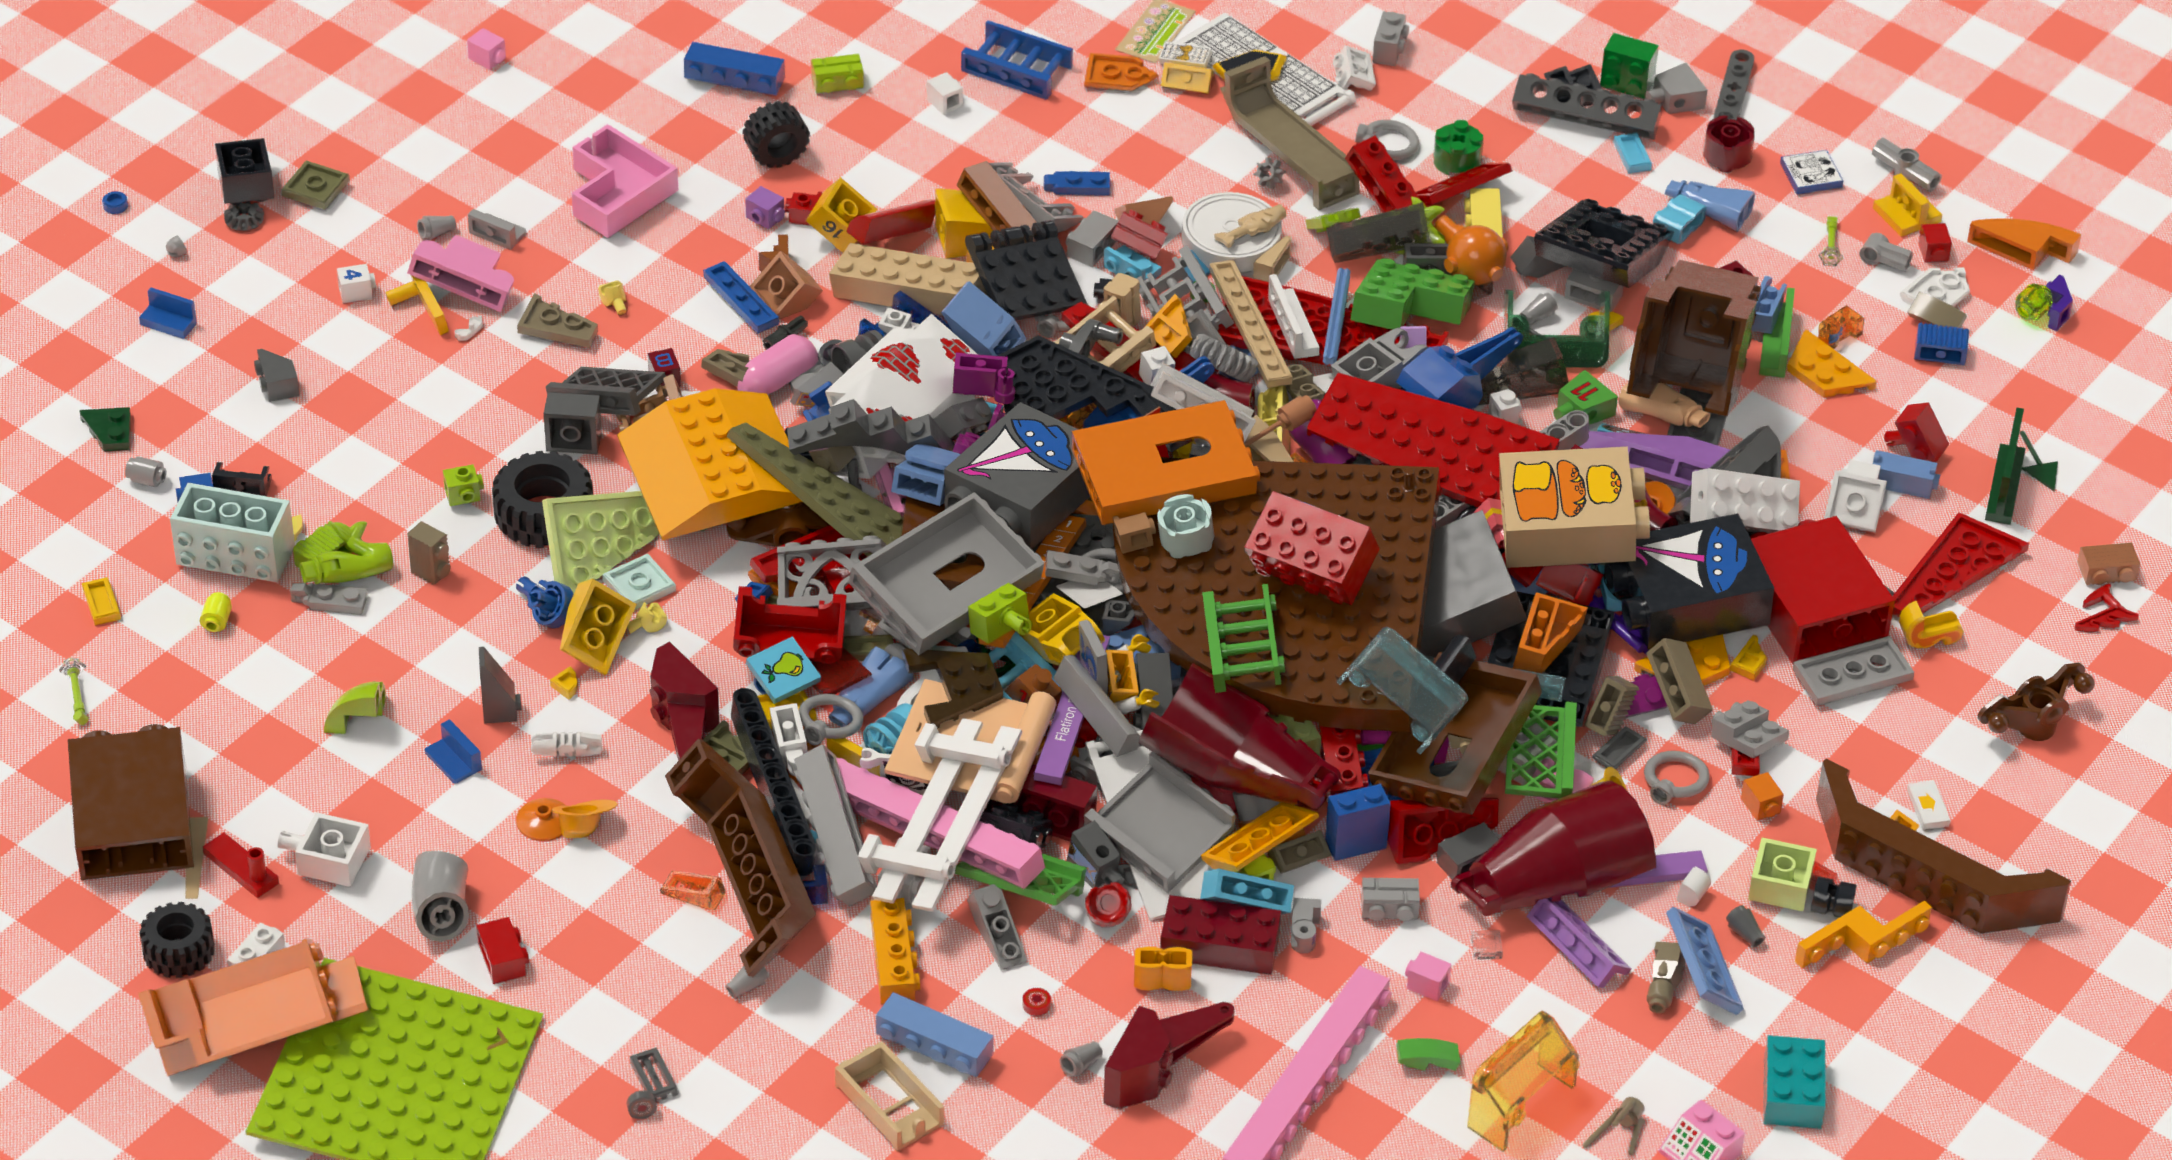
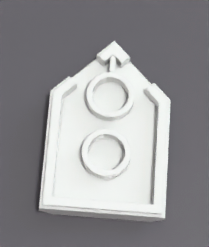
M1929 268L1904 288L1899 295L1905 303L1911 305L1920 291L1954 307L1970 294L1965 268H1954L1953 271Z

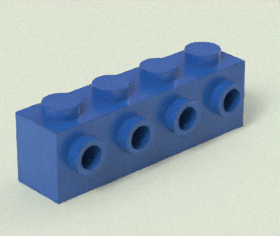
M692 41L683 59L684 78L777 95L785 79V59Z

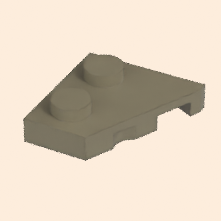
M717 349L702 359L701 368L738 387V381H743L748 370L745 366L750 361L749 355Z

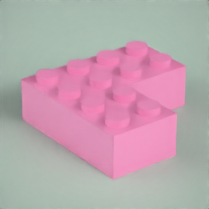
M609 124L593 133L592 139L587 137L572 147L574 170L590 180L572 192L573 216L607 238L678 191L677 167Z

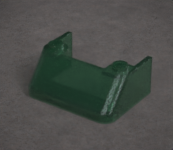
M1504 289V331L1513 327L1523 335L1520 345L1507 355V359L1512 365L1516 367L1598 368L1607 362L1609 358L1610 291L1600 290V315H1589L1583 318L1579 326V335H1529L1528 320L1522 315L1513 314V290Z

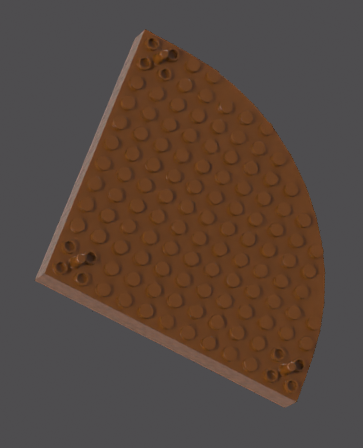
M1161 457L1163 463L1187 459ZM1252 461L1253 466H1257L1260 472V482H1257L1256 493L1208 503L1211 507L1214 529L1211 549L1207 552L1184 556L1178 559L1173 558L1170 552L1161 544L1157 514L1147 516L1148 519H1153L1156 533L1152 534L1153 546L1123 554L1115 536L1114 523H1112L1116 562L1124 594L1134 610L1135 617L1141 621L1150 639L1155 644L1158 643L1165 653H1169L1170 660L1177 666L1181 665L1186 670H1189L1192 663L1213 675L1202 592L1213 591L1214 601H1220V604L1262 599L1264 598L1262 584H1268L1269 595L1275 594L1277 608L1276 611H1271L1277 655L1284 658L1285 672L1280 673L1281 684L1276 685L1274 671L1232 676L1230 680H1225V682L1264 705L1269 710V715L1279 717V715L1293 717L1295 722L1305 723V720L1318 722L1319 726L1410 732L1440 497L1439 467ZM1273 491L1371 528L1380 550L1352 605L1344 602L1342 604L1334 603L1326 595L1321 593L1313 595L1305 591L1302 586L1297 584L1289 586L1281 582L1276 576L1270 575L1266 577L1255 571V567L1244 547ZM1266 610L1222 615V618H1217V622L1231 624L1267 619ZM1268 630L1225 635V638L1220 639V643L1225 642L1226 645L1268 640L1269 632ZM1271 650L1231 655L1227 656L1228 659H1222L1223 664L1228 663V666L1269 661L1272 660Z

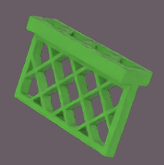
M1566 702L1565 708L1539 705L1533 707L1529 714L1531 719L1524 723L1519 734L1522 732L1530 740L1522 745L1515 740L1507 753L1505 794L1557 799L1572 794L1577 703ZM1545 716L1558 717V721L1549 726L1542 718ZM1535 723L1544 730L1538 735H1535L1528 729ZM1548 735L1557 741L1551 747H1548L1541 741ZM1534 744L1543 751L1536 757L1527 750ZM1519 754H1522L1528 760L1522 766H1519L1513 760ZM1547 756L1556 763L1549 769L1540 762ZM1535 766L1542 774L1533 778L1526 770ZM1519 775L1528 782L1524 786L1511 785V781ZM1548 778L1555 784V789L1544 788L1539 783Z
M1042 854L1045 868L1025 889L964 861L956 865L955 874L989 885L995 884L998 888L1057 906L1068 896H1080L1083 893L1087 868Z

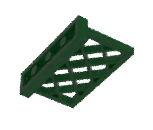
M2016 407L2009 445L2000 443L1985 516L1987 521L2011 525L2026 448L2017 446L2024 412L2023 408Z

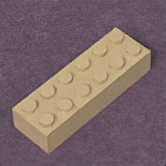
M850 243L829 272L833 296L836 298L942 315L943 309L968 281L987 295L972 262Z

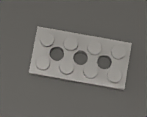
M1890 636L1793 663L1794 673L1816 706L1913 680L1915 673ZM1876 662L1877 664L1883 666H1875L1872 663ZM1848 669H1852L1854 671H1857L1858 673H1852L1848 671ZM1828 675L1829 677L1835 678V679H1826V678L1823 677V676Z

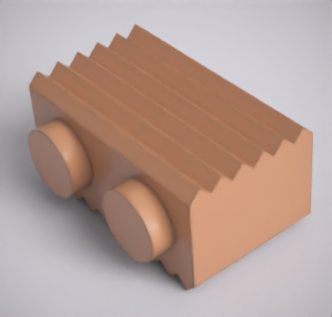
M2132 542L2080 547L2077 560L2086 585H2102L2106 582L2115 583L2116 581L2118 583L2137 580L2140 561Z

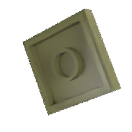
M306 160L281 189L283 197L326 210L348 184L350 177L347 173Z

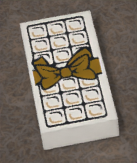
M1165 41L1159 56V63L1164 65V62L1207 68L1212 55L1211 47Z

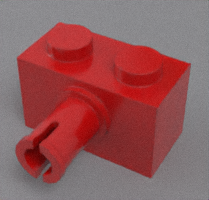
M1929 402L1907 405L1895 421L1898 430H1889L1884 434V441L1889 442L1886 444L1888 447L1906 445L1912 458L1930 462H1937L1949 446V442Z

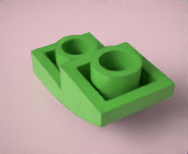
M1412 1038L1398 1040L1396 1043L1398 1063L1409 1068L1425 1071L1428 1064L1431 1063L1440 1068L1456 1071L1460 1064L1458 1044L1429 1038Z

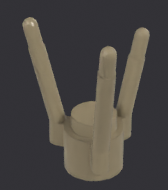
M1626 1097L1620 1107L1616 1108L1612 1115L1583 1143V1147L1587 1148L1611 1124L1614 1127L1618 1126L1619 1123L1624 1127H1631L1633 1125L1634 1131L1628 1151L1629 1155H1633L1641 1127L1645 1123V1120L1641 1117L1645 1111L1644 1104L1635 1097Z

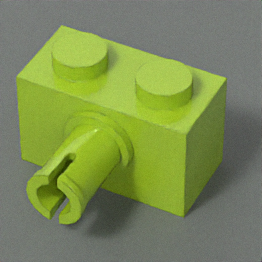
M1009 582L968 606L970 633L988 644L1012 629L1020 635H1025V633H1029L1031 630L1032 622L1029 619L1027 593Z

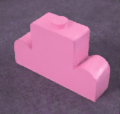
M458 235L453 236L446 249H443L440 244L431 240L420 242L413 253L407 274L499 312L505 306L514 282V278L510 273L496 269L501 255L499 252Z

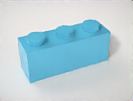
M1214 869L1204 871L1200 899L1281 910L1282 915L1291 913L1294 885L1228 870Z

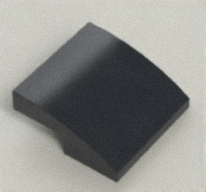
M1591 64L1569 71L1565 65L1544 73L1546 80L1553 78L1561 80L1564 84L1568 85L1582 84L1587 89H1602ZM1567 96L1558 99L1561 103H1566L1570 100ZM1587 101L1584 102L1581 106H1590L1593 105V103Z

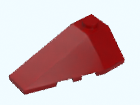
M1482 798L1472 815L1463 812L1457 813L1438 806L1432 807L1413 800L1390 801L1387 840L1395 863L1403 864L1424 861L1431 858L1430 855L1438 851V844L1446 838H1452L1466 829L1475 827L1483 822L1490 829L1497 827L1499 799Z

